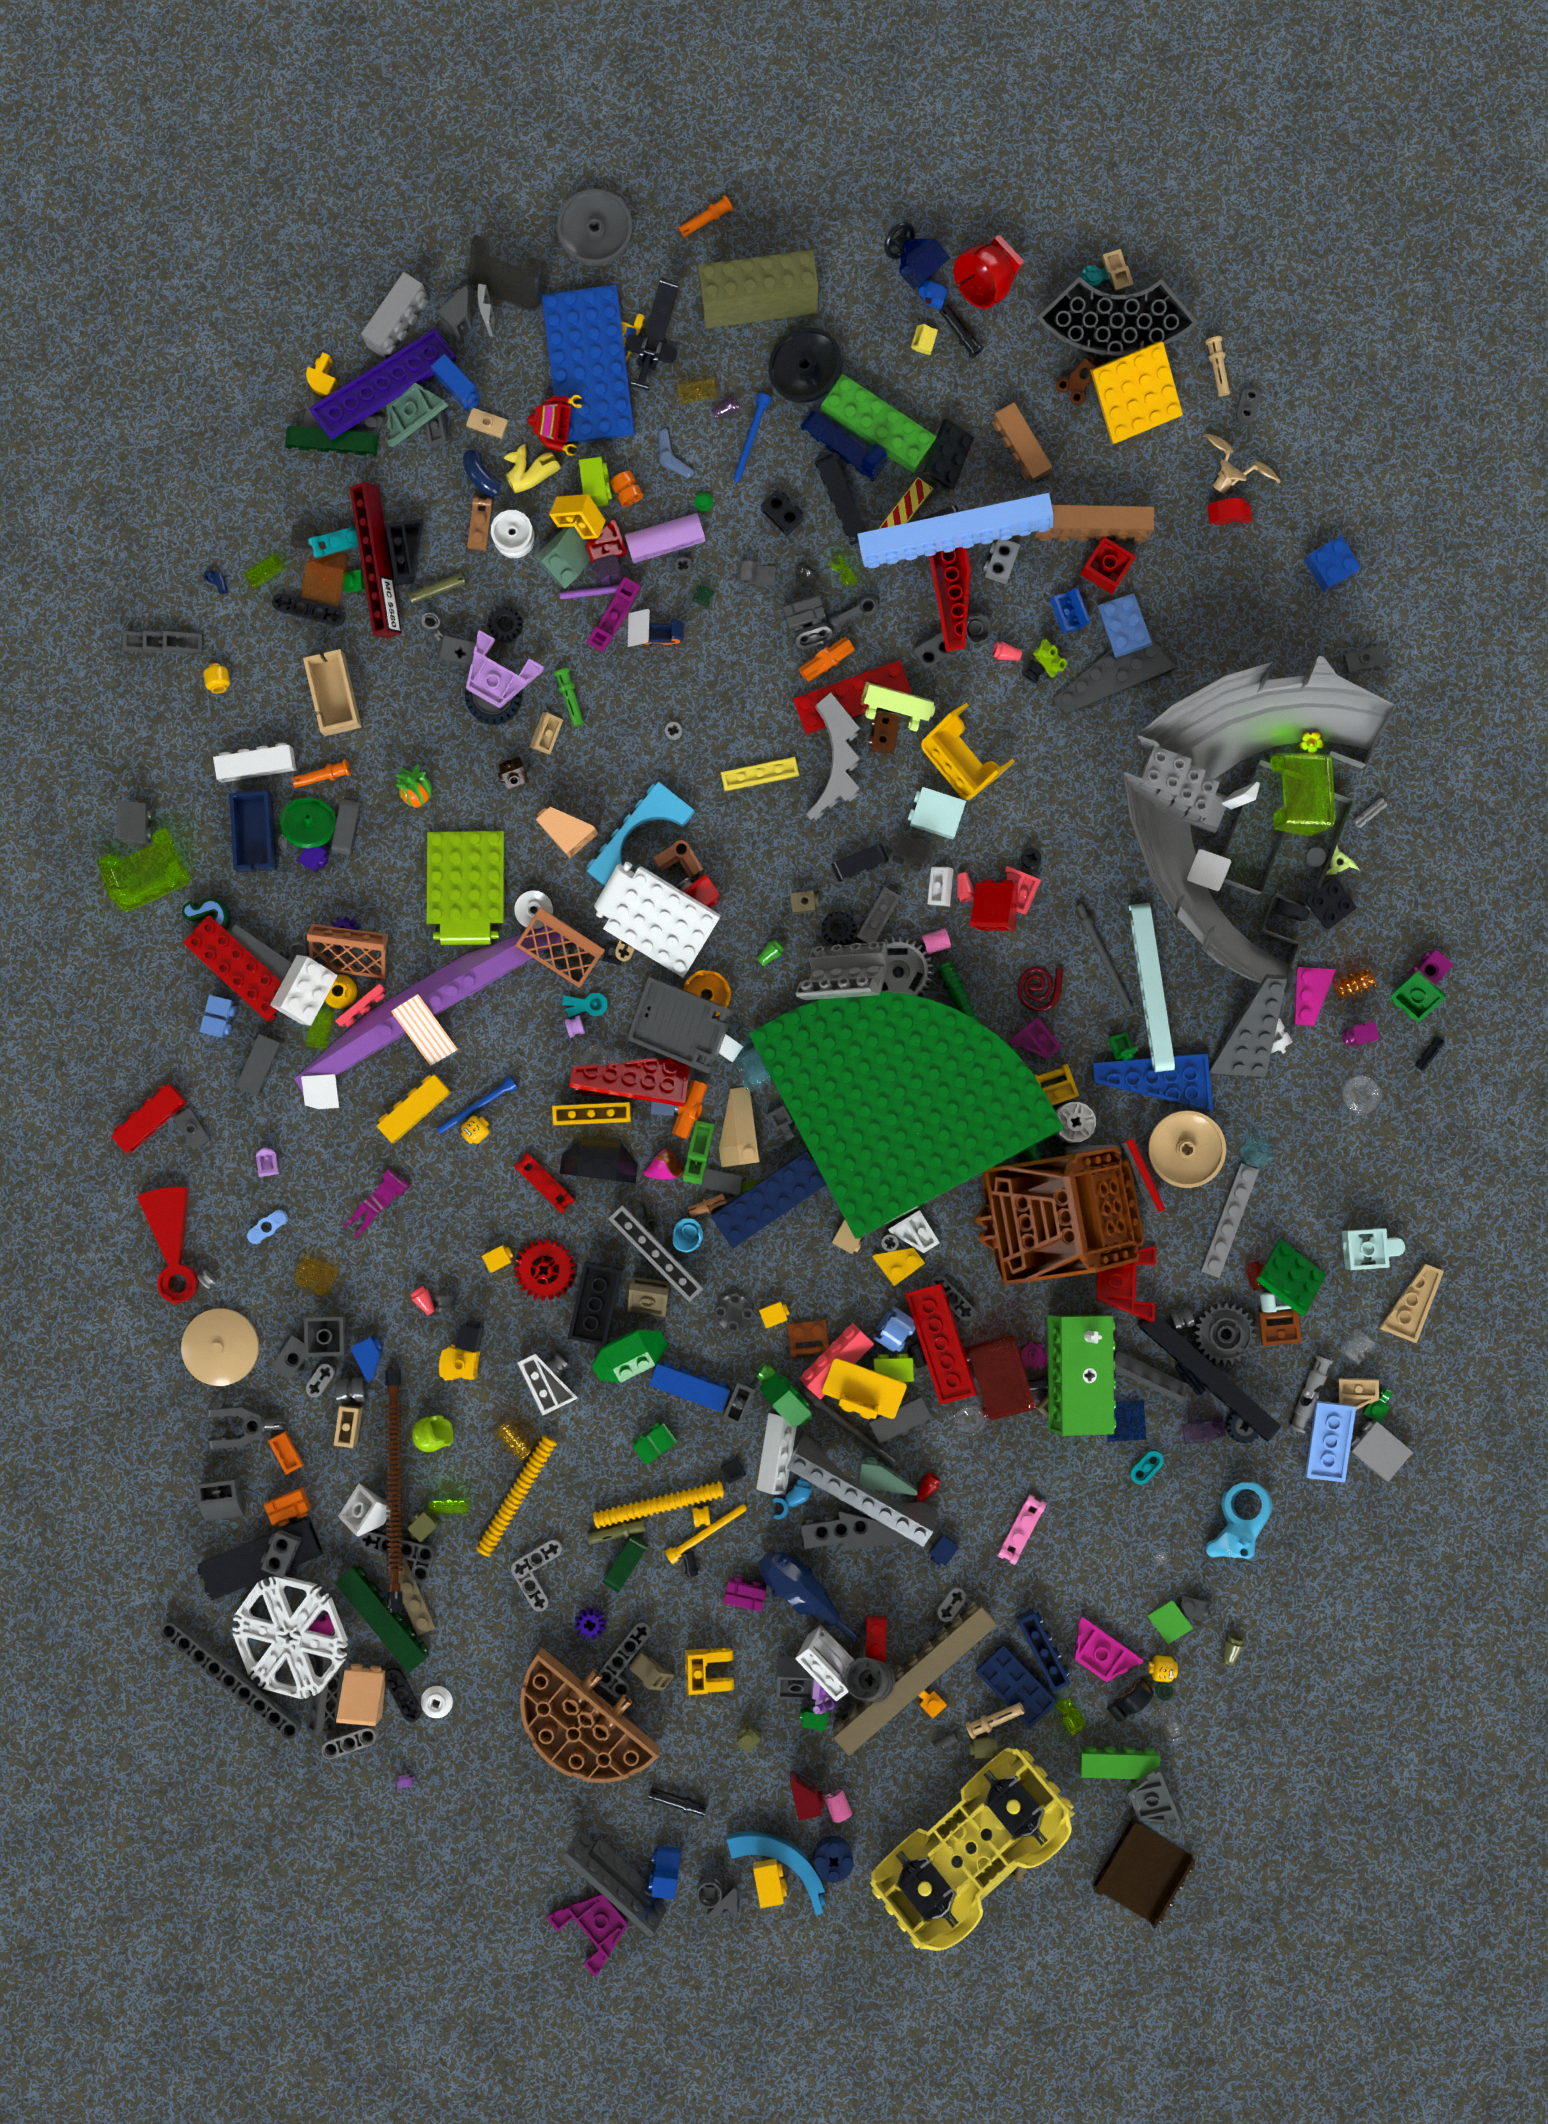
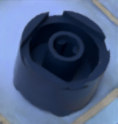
M829 1836L823 1838L817 1844L814 1851V1865L817 1873L821 1878L831 1883H837L848 1877L854 1864L851 1846L841 1837ZM830 1857H832V1858H836V1857H837V1860H836V1861H835V1860L830 1861Z

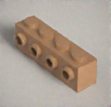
M1015 402L996 412L992 421L993 426L1003 436L1002 441L1005 447L1010 448L1013 461L1020 465L1023 478L1032 484L1050 474L1052 465Z

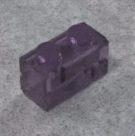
M615 554L608 555L606 558L600 557L595 559V566H592L596 583L600 582L602 587L611 585L612 582L616 584L623 580Z

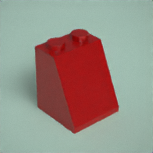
M983 879L982 883L977 882L970 926L981 931H1016L1018 885L1013 883L1012 880H1001V883H994V880Z

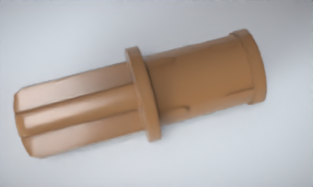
M721 1194L688 1206L691 1218L706 1212L710 1213L711 1210L726 1205V1199Z

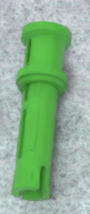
M570 668L560 669L553 674L557 677L558 690L560 693H563L573 727L583 725L585 722L574 693L575 684L572 683L569 674Z

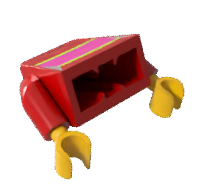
M574 395L572 398H568V396H552L544 401L542 405L535 407V413L528 416V424L533 426V434L539 435V440L547 448L560 452L563 450L569 456L576 455L569 452L570 446L577 448L575 444L564 445L568 439L571 406L568 404H572L575 408H581V404L576 405L574 402L576 399L582 398L579 395Z

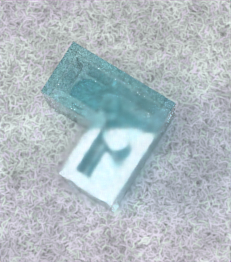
M756 1047L736 1057L737 1062L735 1065L740 1073H744L742 1075L743 1080L741 1081L746 1090L754 1092L773 1082Z

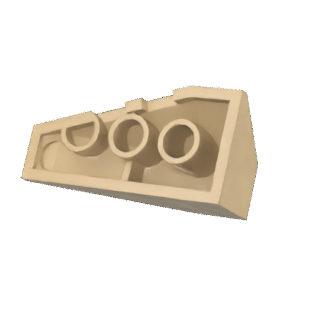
M749 1086L730 1089L719 1145L721 1167L759 1162Z

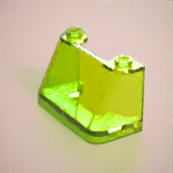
M1276 753L1270 756L1272 771L1282 772L1284 806L1279 808L1273 816L1274 829L1309 837L1331 828L1336 818L1331 757L1320 753Z
M166 827L152 835L153 845L122 860L116 855L111 854L96 860L107 895L122 911L134 910L190 882L189 872Z

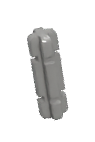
M1383 798L1378 799L1361 816L1359 815L1355 818L1353 823L1356 827L1361 828L1387 806V802Z

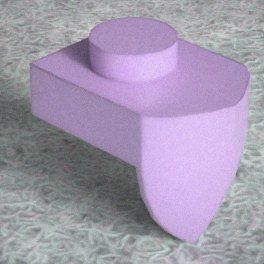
M266 1147L261 1148L256 1153L259 1177L279 1174L275 1151Z

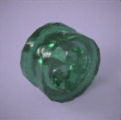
M1159 1682L1155 1687V1693L1161 1700L1166 1701L1172 1698L1174 1691L1168 1682ZM1167 1686L1169 1693L1162 1696L1160 1688Z

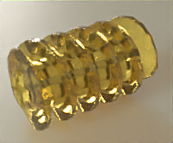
M511 1419L495 1432L498 1433L496 1440L503 1438L501 1446L508 1444L506 1452L513 1450L511 1457L518 1456L516 1461L518 1464L532 1452L533 1443L526 1445L528 1437L521 1439L523 1432L516 1433L517 1425L510 1427L513 1422Z

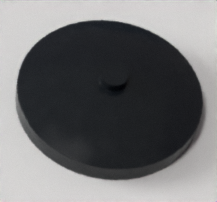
M806 327L790 332L778 342L771 354L769 377L772 385L782 397L792 402L808 403L822 398L833 389L840 378L843 367L841 349L836 340L822 329Z

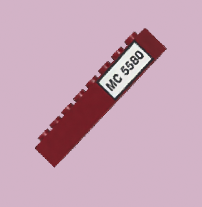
M362 482L349 488L373 636L388 639L402 634L380 492L379 486Z

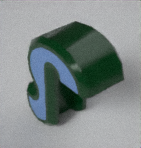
M215 898L205 899L200 904L191 901L182 908L183 917L191 922L205 919L207 916H214L215 920L225 930H228L231 924V913L227 905Z

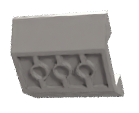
M886 942L813 947L808 958L812 970L810 978L799 983L796 996L804 1000L880 995L887 973Z

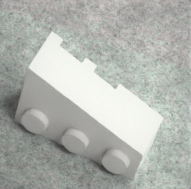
M536 1354L517 1362L542 1415L577 1399V1396Z

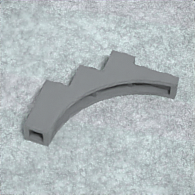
M832 693L828 694L814 706L822 717L829 733L832 763L829 778L822 794L805 814L809 820L820 818L824 814L823 809L827 806L831 808L839 802L838 797L843 802L847 799L849 802L858 796L857 791L860 789L846 772L847 769L850 772L858 766L857 761L860 759L846 740L848 739L850 742L859 734L856 731L860 728Z

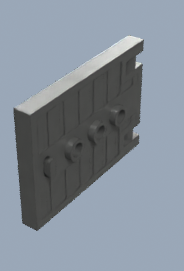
M648 977L627 1040L710 1074L714 1068L710 1066L711 1061L717 1059L729 1023H726L727 1016L731 1017L734 1010L654 977ZM717 1012L720 1013L718 1019L715 1018ZM701 1055L705 1057L703 1062L700 1061Z

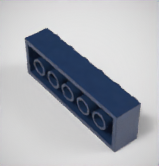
M805 1150L712 1213L711 1218L733 1249L827 1184L819 1168Z

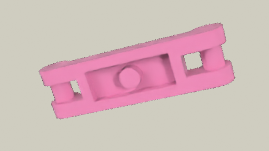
M1028 1494L997 1554L1002 1559H1008L1009 1563L1013 1565L1017 1563L1028 1538L1047 1504L1042 1500L1034 1499L1035 1496ZM1030 1506L1036 1508L1034 1513L1028 1511ZM1009 1545L1016 1548L1013 1553L1007 1550Z

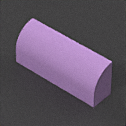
M697 513L624 535L633 564L705 542L704 532Z

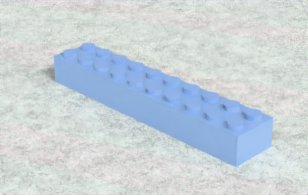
M1046 493L858 533L864 567L876 568L883 563L895 564L901 559L914 560L920 555L932 556L939 551L951 552L958 547L970 548L977 543L989 544L996 539L1008 540L1012 536L1019 534L1020 536H1027L1031 532L1038 530L1039 532H1046L1053 527V510L1050 495Z

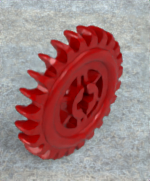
M546 1238L543 1244L542 1240L538 1239V1245L531 1241V1248L524 1246L526 1253L519 1252L522 1259H515L520 1264L513 1267V1269L519 1271V1273L514 1275V1277H520L516 1284H523L521 1291L528 1289L527 1297L534 1293V1300L539 1295L542 1302L546 1296H548L549 1301H552L553 1295L559 1299V1292L566 1294L564 1287L572 1288L569 1281H575L571 1274H575L577 1271L571 1269V1267L575 1266L576 1263L570 1262L574 1255L567 1256L570 1249L563 1251L564 1244L561 1243L557 1247L556 1240L550 1244L549 1239ZM541 1256L542 1262L537 1266L533 1265V1262ZM544 1256H550L553 1259L548 1262L545 1261ZM555 1261L547 1270L548 1275L546 1273L539 1275L542 1271L541 1266H549ZM557 1264L559 1265V1273L554 1272V1266ZM532 1267L536 1268V1274L534 1276L532 1275L531 1271ZM553 1274L558 1275L555 1281L549 1283V1277ZM545 1279L546 1284L539 1283L538 1280Z

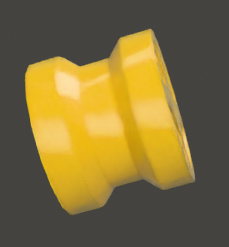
M704 1506L702 1509L693 1508L695 1527H699L701 1524L711 1525L708 1506Z

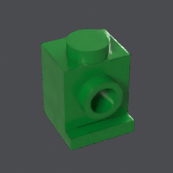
M809 1705V1708L804 1707V1709H800L799 1721H802V1727L826 1730L828 1711L823 1714H815L813 1712L815 1705Z

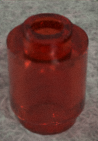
M1259 1261L1248 1263L1245 1272L1253 1291L1265 1288L1256 1281L1264 1263L1259 1264Z

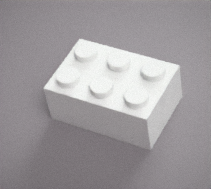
M297 955L270 1006L300 1024L311 1026L338 975L308 956Z

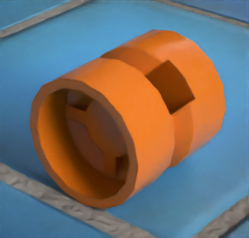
M630 470L619 473L610 480L613 491L619 494L617 498L622 507H628L643 497V493L639 485L635 484L636 479Z

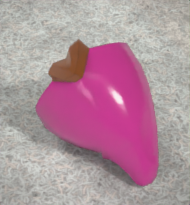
M666 1148L653 1159L650 1166L643 1170V1173L649 1178L671 1180L683 1176L684 1170L682 1163L679 1165L673 1151Z

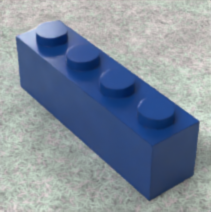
M667 1361L657 1363L649 1386L719 1412L723 1411L730 1392V1388H727L728 1384L718 1380L716 1383L709 1381V1377L699 1374L698 1377L691 1375V1370L683 1367L680 1370L672 1368L673 1364Z

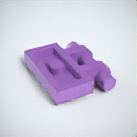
M814 1679L812 1699H815L816 1703L813 1707V1712L815 1714H823L828 1710L835 1709L839 1704V1700L835 1701Z

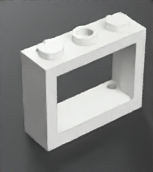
M819 1625L807 1635L795 1659L835 1701H838L848 1693L845 1686V1674L854 1659L822 1625ZM819 1652L829 1661V1663L819 1654Z

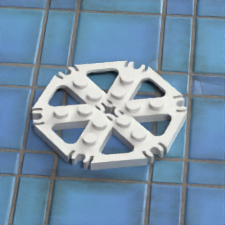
M273 1575L269 1577L270 1584L267 1578L259 1581L235 1613L238 1616L233 1620L238 1621L240 1626L233 1627L232 1630L235 1631L233 1636L248 1676L251 1675L252 1680L257 1676L260 1677L259 1687L265 1684L262 1689L299 1699H306L311 1696L309 1690H311L313 1696L319 1694L345 1661L343 1658L347 1656V1653L342 1652L340 1648L348 1646V1643H346L348 1639L332 1597L328 1599V1593L323 1597L320 1596L321 1586L314 1590L317 1585L315 1583ZM285 1586L303 1589L307 1593L306 1598L294 1614H292L284 1593ZM260 1595L264 1597L272 1621L255 1617L251 1614V1607ZM322 1610L329 1613L335 1629L334 1636L308 1630ZM288 1633H290V1636L293 1637L292 1640H290V1638L287 1636ZM248 1637L272 1643L259 1661H256L248 1644ZM308 1653L332 1660L331 1666L322 1677H318L315 1674ZM286 1659L297 1686L281 1683L276 1680L275 1674Z

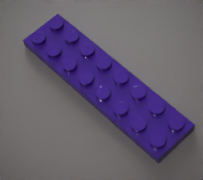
M434 328L311 406L309 411L330 440H333L400 397L414 383L420 384L433 376L434 373L431 365L443 354L452 362L457 360L456 355Z

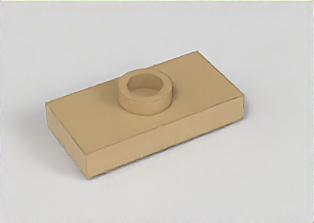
M473 408L466 426L502 439L509 421Z

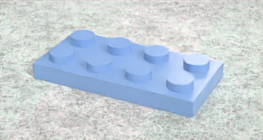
M1316 1401L1305 1471L1306 1478L1345 1482L1356 1412L1355 1405Z

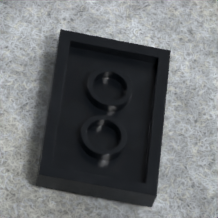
M943 419L923 472L947 489L954 490L974 437L949 419Z

